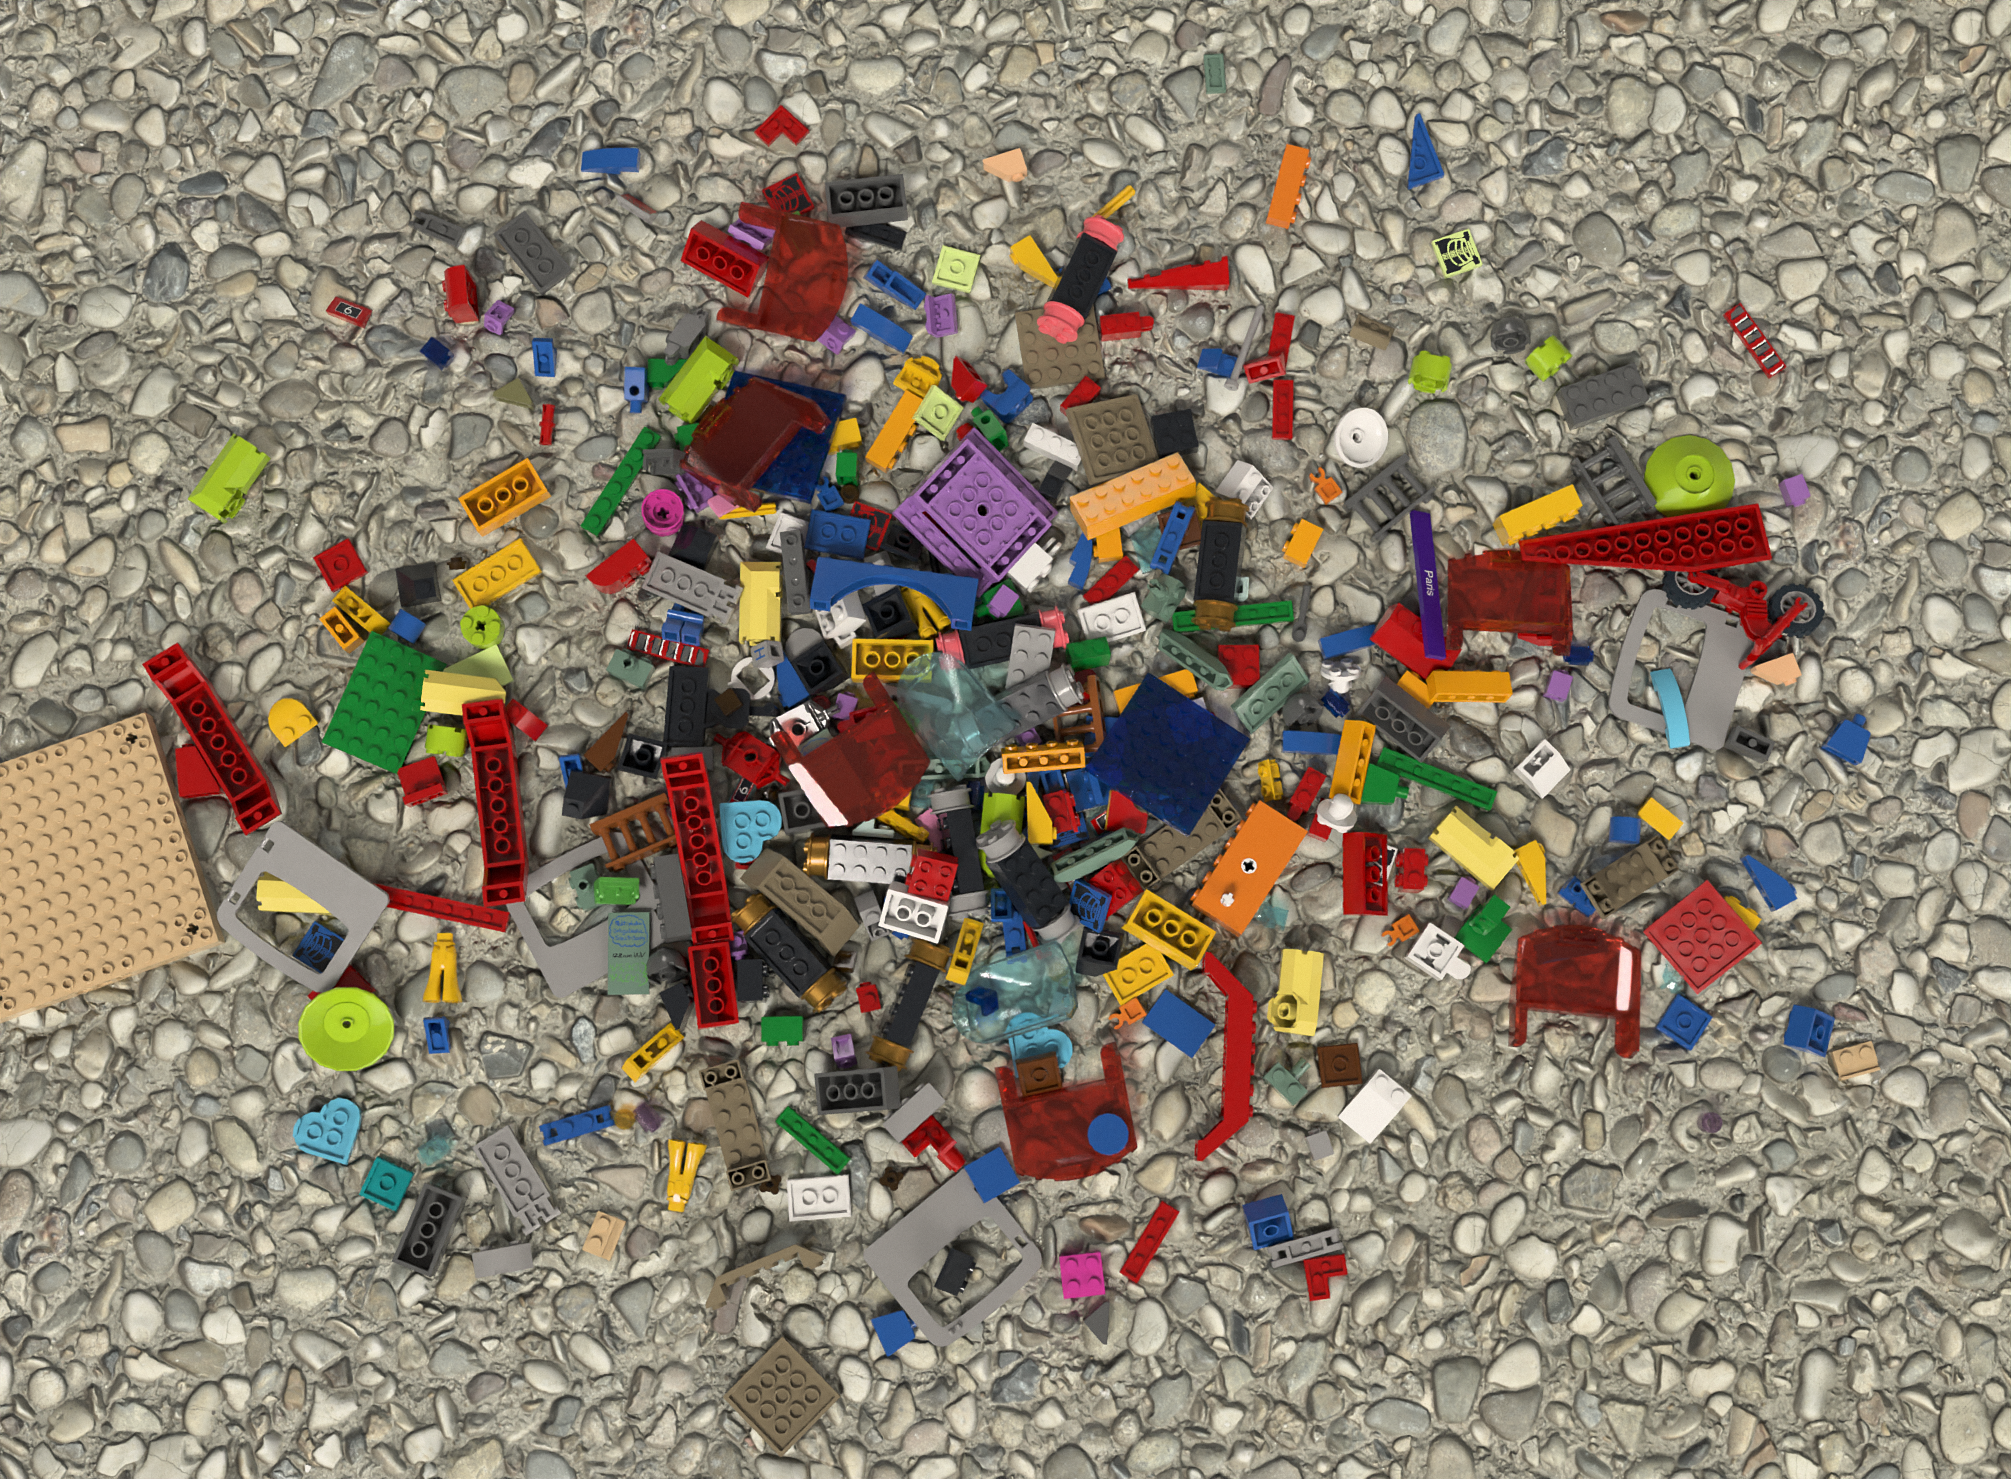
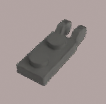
M415 210L414 216L424 220L425 223L420 225L410 221L408 226L458 249L466 232L464 228L434 215Z

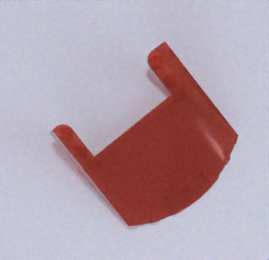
M741 202L738 216L743 223L775 230L757 314L729 307L721 308L716 315L715 322L754 332L814 343L834 320L846 290L848 257L840 225Z
M754 376L748 380L749 384L741 389L737 386L733 389L735 393L727 400L722 398L705 415L691 435L693 437L690 445L685 446L683 451L686 454L684 459L680 460L679 467L733 506L739 505L755 513L761 507L762 499L759 495L749 491V489L802 427L820 434L831 421L814 400Z
M1486 550L1481 555L1472 556L1471 553H1467L1461 559L1456 560L1455 557L1448 559L1445 650H1460L1463 645V630L1548 634L1551 635L1552 653L1557 656H1570L1573 635L1570 565L1522 561L1520 551Z
M874 671L864 678L863 687L878 710L805 756L801 755L787 732L777 731L770 736L826 827L853 826L855 823L870 821L890 811L909 795V792L916 784H919L922 780V775L931 763Z
M1555 925L1549 928L1537 929L1518 938L1508 1004V1047H1520L1526 1042L1527 1012L1536 1011L1615 1019L1614 1050L1618 1056L1632 1059L1640 1049L1641 950L1625 942L1624 938L1620 936L1616 937L1606 933L1605 930L1584 925Z
M1116 1042L1107 1043L1100 1050L1104 1079L1025 1097H1018L1014 1074L1011 1068L1007 1066L994 1068L1016 1174L1035 1177V1180L1054 1179V1181H1070L1082 1179L1106 1170V1167L1114 1163H1120L1123 1161V1157L1130 1152L1133 1153L1138 1148L1121 1057ZM1106 1113L1115 1114L1122 1118L1129 1131V1139L1125 1148L1114 1155H1104L1095 1151L1090 1145L1087 1136L1091 1122L1099 1115Z

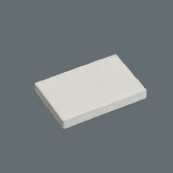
M1135 592L1077 609L1086 640L1106 636L1107 642H1111L1146 631Z
M849 1175L786 1180L789 1222L852 1216Z

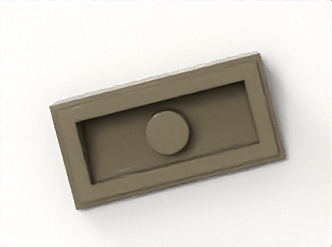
M1358 314L1349 335L1381 350H1386L1395 329Z

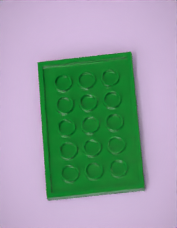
M371 631L321 743L398 775L397 772L404 762L426 712L420 710L421 706H425V703L421 702L424 678L429 677V674H425V670L443 672L447 664Z

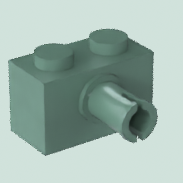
M1161 573L1158 579L1149 581L1152 586L1147 584L1150 592L1141 607L1149 615L1167 623L1181 600L1185 597L1188 589L1180 580Z
M625 648L622 651L616 649L606 671L645 690L655 670V667L651 665L652 661L642 656L638 659L633 656V652Z
M592 863L569 872L571 877L568 880L572 890L576 889L578 896L575 897L579 909L582 908L587 912L605 905L595 904L594 881L600 877L596 865Z
M1302 1057L1290 1070H1286L1279 1062H1276L1262 1076L1291 1106H1294L1308 1092L1299 1083V1078L1311 1065L1307 1062L1301 1068L1306 1062Z

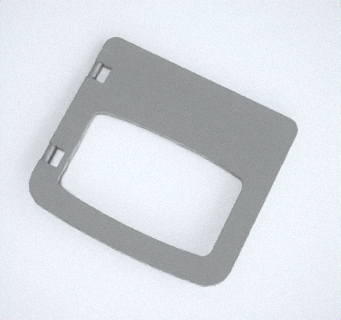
M1658 589L1648 590L1641 595L1620 650L1608 701L1610 711L1620 719L1665 734L1666 724L1663 715L1631 705L1627 701L1637 653L1648 622L1656 607L1701 621L1706 626L1704 641L1684 708L1690 742L1711 750H1718L1724 744L1746 669L1741 670L1738 665L1751 653L1754 642L1746 636L1743 627L1740 626V617L1707 605L1703 608L1697 607L1695 610H1691V608L1683 609L1680 605L1673 607L1666 604L1668 600L1666 592ZM1726 619L1736 621V627L1726 625Z
M277 821L271 825L261 844L257 847L232 886L231 891L220 905L217 919L224 930L261 959L315 992L323 993L331 990L337 984L389 904L390 897L384 890L283 821ZM270 839L274 842V845L270 851H267L264 847ZM263 872H268L295 887L324 907L348 928L349 933L323 973H318L285 954L257 934L238 917L237 912ZM235 892L241 895L236 904L231 901Z
M618 832L609 833L616 852H618L620 857L629 854L630 851L623 834ZM602 837L558 857L528 875L526 898L564 873L594 858L607 854L608 851ZM639 860L632 865H627L626 868L632 878H639L640 898L636 901V904L630 905L620 913L650 912V950L665 943L666 940L661 939L660 924H663L662 919L659 920L654 911L657 904H659V899L654 898V883L642 861ZM525 903L506 904L543 976L556 997L564 998L608 974V920L572 939L549 947L543 940Z
M964 1168L871 1244L863 1253L866 1263L925 1337L933 1345L940 1347L950 1345L996 1311L1039 1270L1042 1262L1039 1249L998 1198L995 1197L983 1203L978 1193L974 1190L975 1187ZM984 1217H990L1021 1254L1022 1262L985 1298L945 1327H941L908 1287V1281L926 1262L959 1234ZM1019 1234L1027 1243L1023 1248L1014 1239Z

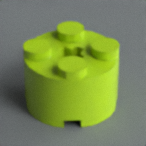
M1552 335L1544 341L1543 345L1538 346L1526 358L1524 363L1542 382H1545L1550 376H1554L1561 369L1559 366L1568 362L1573 355Z
M1420 351L1419 355L1412 359L1408 384H1414V389L1425 393H1435L1436 390H1441V393L1445 392L1452 369L1450 357L1444 355L1437 356L1432 355L1428 351Z
M484 605L473 607L464 614L460 621L462 635L476 648L487 649L496 644L499 645L503 640L505 631L504 621L489 607ZM482 625H485L484 631L481 630Z
M428 724L425 742L426 753L444 755V751H446V756L463 757L466 754L468 740L466 729Z

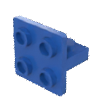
M1088 764L1082 769L1065 774L1070 793L1074 796L1076 812L1108 805L1111 787L1104 764L1095 766L1094 764Z

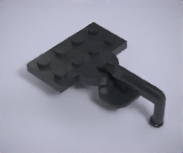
M669 666L663 742H667L668 747H704L705 731L707 728H713L722 723L726 728L741 729L748 724L749 716L778 717L781 715V710L771 702L766 703L764 707L750 706L751 696L749 692L742 688H732L743 703V706L727 717L714 700L721 694L715 689L709 688L710 668Z

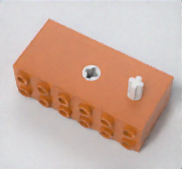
M1260 800L1257 804L1252 803L1245 814L1248 817L1247 820H1241L1234 831L1237 834L1236 837H1230L1223 848L1226 851L1225 854H1219L1212 865L1215 867L1214 871H1208L1201 882L1204 884L1203 888H1197L1190 899L1193 901L1192 908L1237 937L1242 935L1308 832ZM1247 864L1250 865L1248 872L1244 870Z

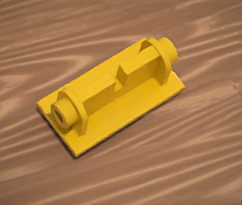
M1275 759L1259 762L1258 775L1261 779V794L1264 797V803L1271 800H1282L1281 781L1274 782V778L1280 777L1278 763H1276Z

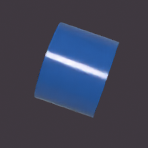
M400 609L388 629L408 642L415 644L426 624Z
M1610 817L1609 842L1620 844L1640 843L1641 819Z

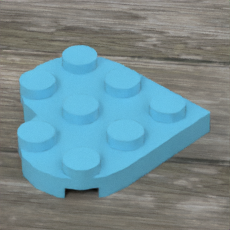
M761 800L719 803L722 846L725 854L731 860L739 863L753 861L759 857L763 849V842L779 834L782 827V816L776 805Z
M1023 1013L1011 1021L1008 1028V1040L1016 1078H1019L1016 1059L1056 1051L1059 1069L1063 1068L1070 1061L1072 1043L1064 1032L1057 1029H1048L1045 1021L1033 1013Z
M337 1098L325 1104L320 1113L310 1112L297 1120L293 1128V1137L299 1146L298 1148L306 1153L348 1165L361 1126V1108L349 1099Z

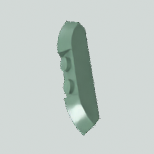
M1161 629L1158 649L1215 690L1224 691L1233 685L1232 677L1217 658L1182 634L1169 629Z
M978 755L907 757L892 760L888 771L894 769L901 780L979 778L986 776L991 764L985 756Z
M1121 828L1050 863L1048 871L1056 883L1078 879L1125 855L1135 846L1141 836L1130 828Z

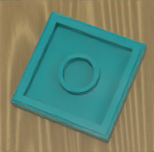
M377 1156L359 1195L397 1212L415 1173Z

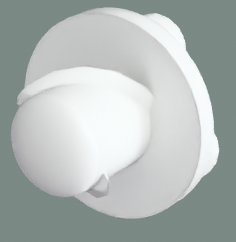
M1348 658L1335 662L1325 660L1322 662L1320 673L1323 677L1331 680L1328 685L1333 692L1346 693L1352 688L1351 680L1361 676V668L1354 664L1352 659Z
M999 758L991 763L985 776L986 785L991 793L1017 795L1025 785L1026 774L1025 772L1004 774L1002 758Z
M1336 794L1333 799L1321 801L1317 807V821L1336 829L1340 833H1346L1354 827L1357 821L1351 798L1345 794Z

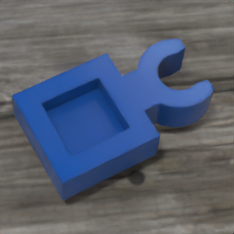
M823 476L824 485H818L814 481V486L820 492L817 494V497L825 512H830L844 505V502L836 487L832 486L829 488V480L826 476Z

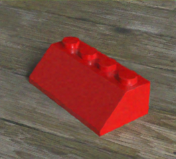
M701 220L691 228L680 261L749 298L764 274L769 256Z
M1400 603L1388 607L1369 638L1425 681L1434 670L1443 669L1448 671L1462 650L1444 636L1446 658L1444 660L1426 658L1421 619Z
M1369 832L1343 833V915L1388 916L1387 835ZM1381 848L1383 886L1371 883L1379 881V868L1377 866H1365V862H1377L1379 860Z
M729 941L688 947L698 1030L738 1024L739 1017Z

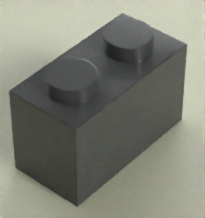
M1736 726L1731 729L1724 747L1762 764L1768 761L1775 742L1741 726Z

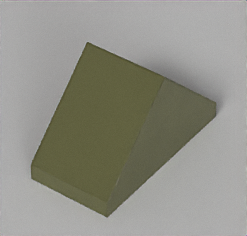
M519 378L493 392V397L496 401L535 410V405Z

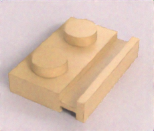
M1872 1041L1830 1052L1839 1081L1881 1070L1877 1063L1878 1060Z
M598 1211L582 1250L611 1261L626 1221Z

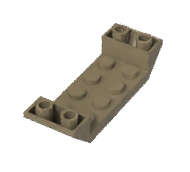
M1217 787L1197 804L1139 846L1131 849L1120 859L1127 865L1128 870L1145 891L1220 838L1243 819L1221 789Z
M1656 835L1581 882L1580 885L1603 920L1616 912L1621 906L1680 869L1659 836Z
M768 848L759 855L740 877L752 890H760L820 941L818 945L833 958L860 927L842 904L786 857Z
M739 1059L699 1070L703 1090L707 1094L726 1164V1175L731 1191L771 1180L767 1154Z
M796 1243L724 1273L716 1278L705 1304L706 1309L712 1307L713 1310L727 1305L726 1300L730 1299L726 1287L740 1281L739 1277L742 1275L748 1278L760 1273L758 1269L761 1267L767 1270L779 1265L778 1260L784 1259L787 1262L798 1257L797 1252L804 1268L809 1266L811 1270L823 1264L822 1260L826 1259V1255Z

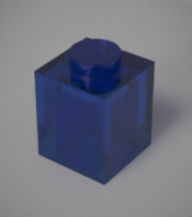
M431 337L419 351L424 358L441 371L452 363L454 357L453 353L434 337Z

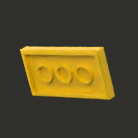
M519 538L452 579V581L471 609L476 606L490 605L542 571L523 540Z

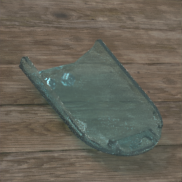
M934 652L921 655L910 662L900 676L897 686V702L903 717L957 781H961L967 770L994 744L1019 727L961 660L950 654Z
M1051 941L986 964L972 971L967 978L966 984L962 985L959 992L956 991L954 995L952 1017L957 1030L973 1042L990 1044L1072 1019L1078 1008L1073 969L1061 944L1057 941Z

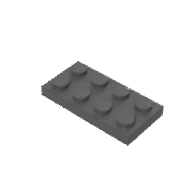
M525 210L493 234L541 296L573 273L572 269Z

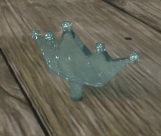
M1665 964L1666 968L1662 975L1665 984L1660 986L1661 990L1668 987L1671 993L1685 996L1686 994L1680 991L1684 986H1678L1680 981L1684 979V976H1673L1675 971H1668V964Z

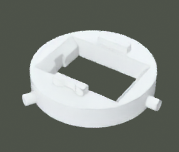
M752 657L738 662L732 671L731 682H728V686L732 685L733 688L747 690L751 696V701L761 700L766 696L771 698L772 695L770 693L775 685V674L772 667L769 669L759 668L770 681L753 695L736 677L742 672L743 668L753 662Z

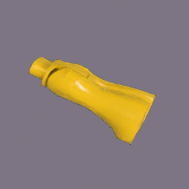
M900 586V591L919 627L918 633L921 640H934L938 637L937 631L923 611L924 608L941 634L951 629L949 618L933 600L914 589Z
M437 933V942L433 943L430 973L422 1002H441V976L444 971L442 1001L446 1003H462V995L457 980L456 944L453 942V933Z
M668 1138L669 1175L666 1199L669 1201L668 1210L684 1212L685 1203H688L693 1189L698 1165L707 1149L706 1144L688 1142L685 1166L682 1173V1160L687 1141Z

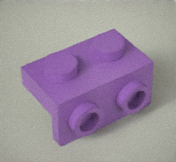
M743 209L738 220L730 224L728 232L733 234L736 239L750 243L751 247L763 250L771 244L777 227Z
M951 293L938 297L925 296L924 310L927 317L925 327L928 334L936 338L957 334L955 295Z
M824 308L812 319L807 332L838 355L843 346L855 336L856 330L827 308Z
M698 466L681 476L679 474L675 475L678 479L675 484L680 493L684 491L688 498L684 500L690 510L694 508L696 513H699L709 507L708 499L714 497V494Z

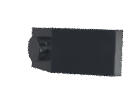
M1055 460L1038 492L1046 500L1057 504L1073 468Z

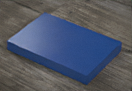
M812 509L804 549L864 560L871 520Z
M1166 989L1142 1021L1145 1026L1191 1059L1215 1027L1214 1023Z

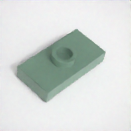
M1223 53L1204 54L1206 94L1226 93Z

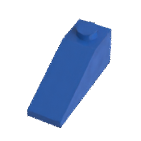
M783 652L784 661L777 664L778 691L781 694L778 699L783 707L788 706L792 710L811 697Z
M1750 855L1740 858L1771 912L1798 899L1795 895L1797 894L1795 887L1788 883L1787 880Z

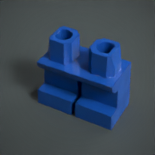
M674 603L672 609L667 611V618L661 629L662 639L680 643L682 637V643L700 646L704 629V616L693 610L691 613L684 612V606Z
M1575 876L1570 877L1557 894L1570 905L1575 902L1573 907L1588 918L1596 909L1580 885L1582 881Z

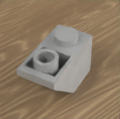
M873 890L855 897L854 900L871 942L889 935V929L879 926L882 911Z

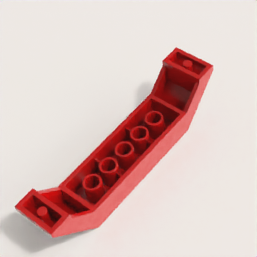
M177 642L143 663L142 665L151 680L172 704L231 802L236 816L235 819L244 834L247 836L280 816L282 812L272 782L212 683L182 646Z
M495 699L462 704L463 722L472 754L484 863L482 886L484 907L526 902L529 860L516 745L504 700Z
M703 752L662 757L660 761L663 778L667 786L693 946L733 941L734 932L731 922L727 880L709 775Z
M1205 952L1202 957V975H1207L1225 996L1221 1120L1201 1140H1195L1194 1161H1203L1253 1116V1105H1249V1100L1254 1093V1084H1250V1076H1254L1255 1068L1254 1063H1251V1055H1255V1042H1252V1035L1256 1033V1022L1253 1021V1014L1257 1011V1001H1253V995L1211 952Z

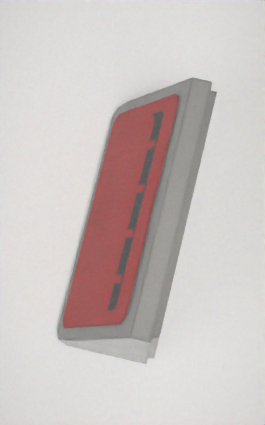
M623 193L616 197L620 206L648 224L652 225L659 214L656 210L629 193Z

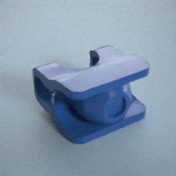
M1006 369L1001 375L1004 382L1008 385L1007 390L1002 394H993L989 390H984L980 397L983 403L1003 423L1009 424L1033 402V396L1030 394V387L1011 370Z

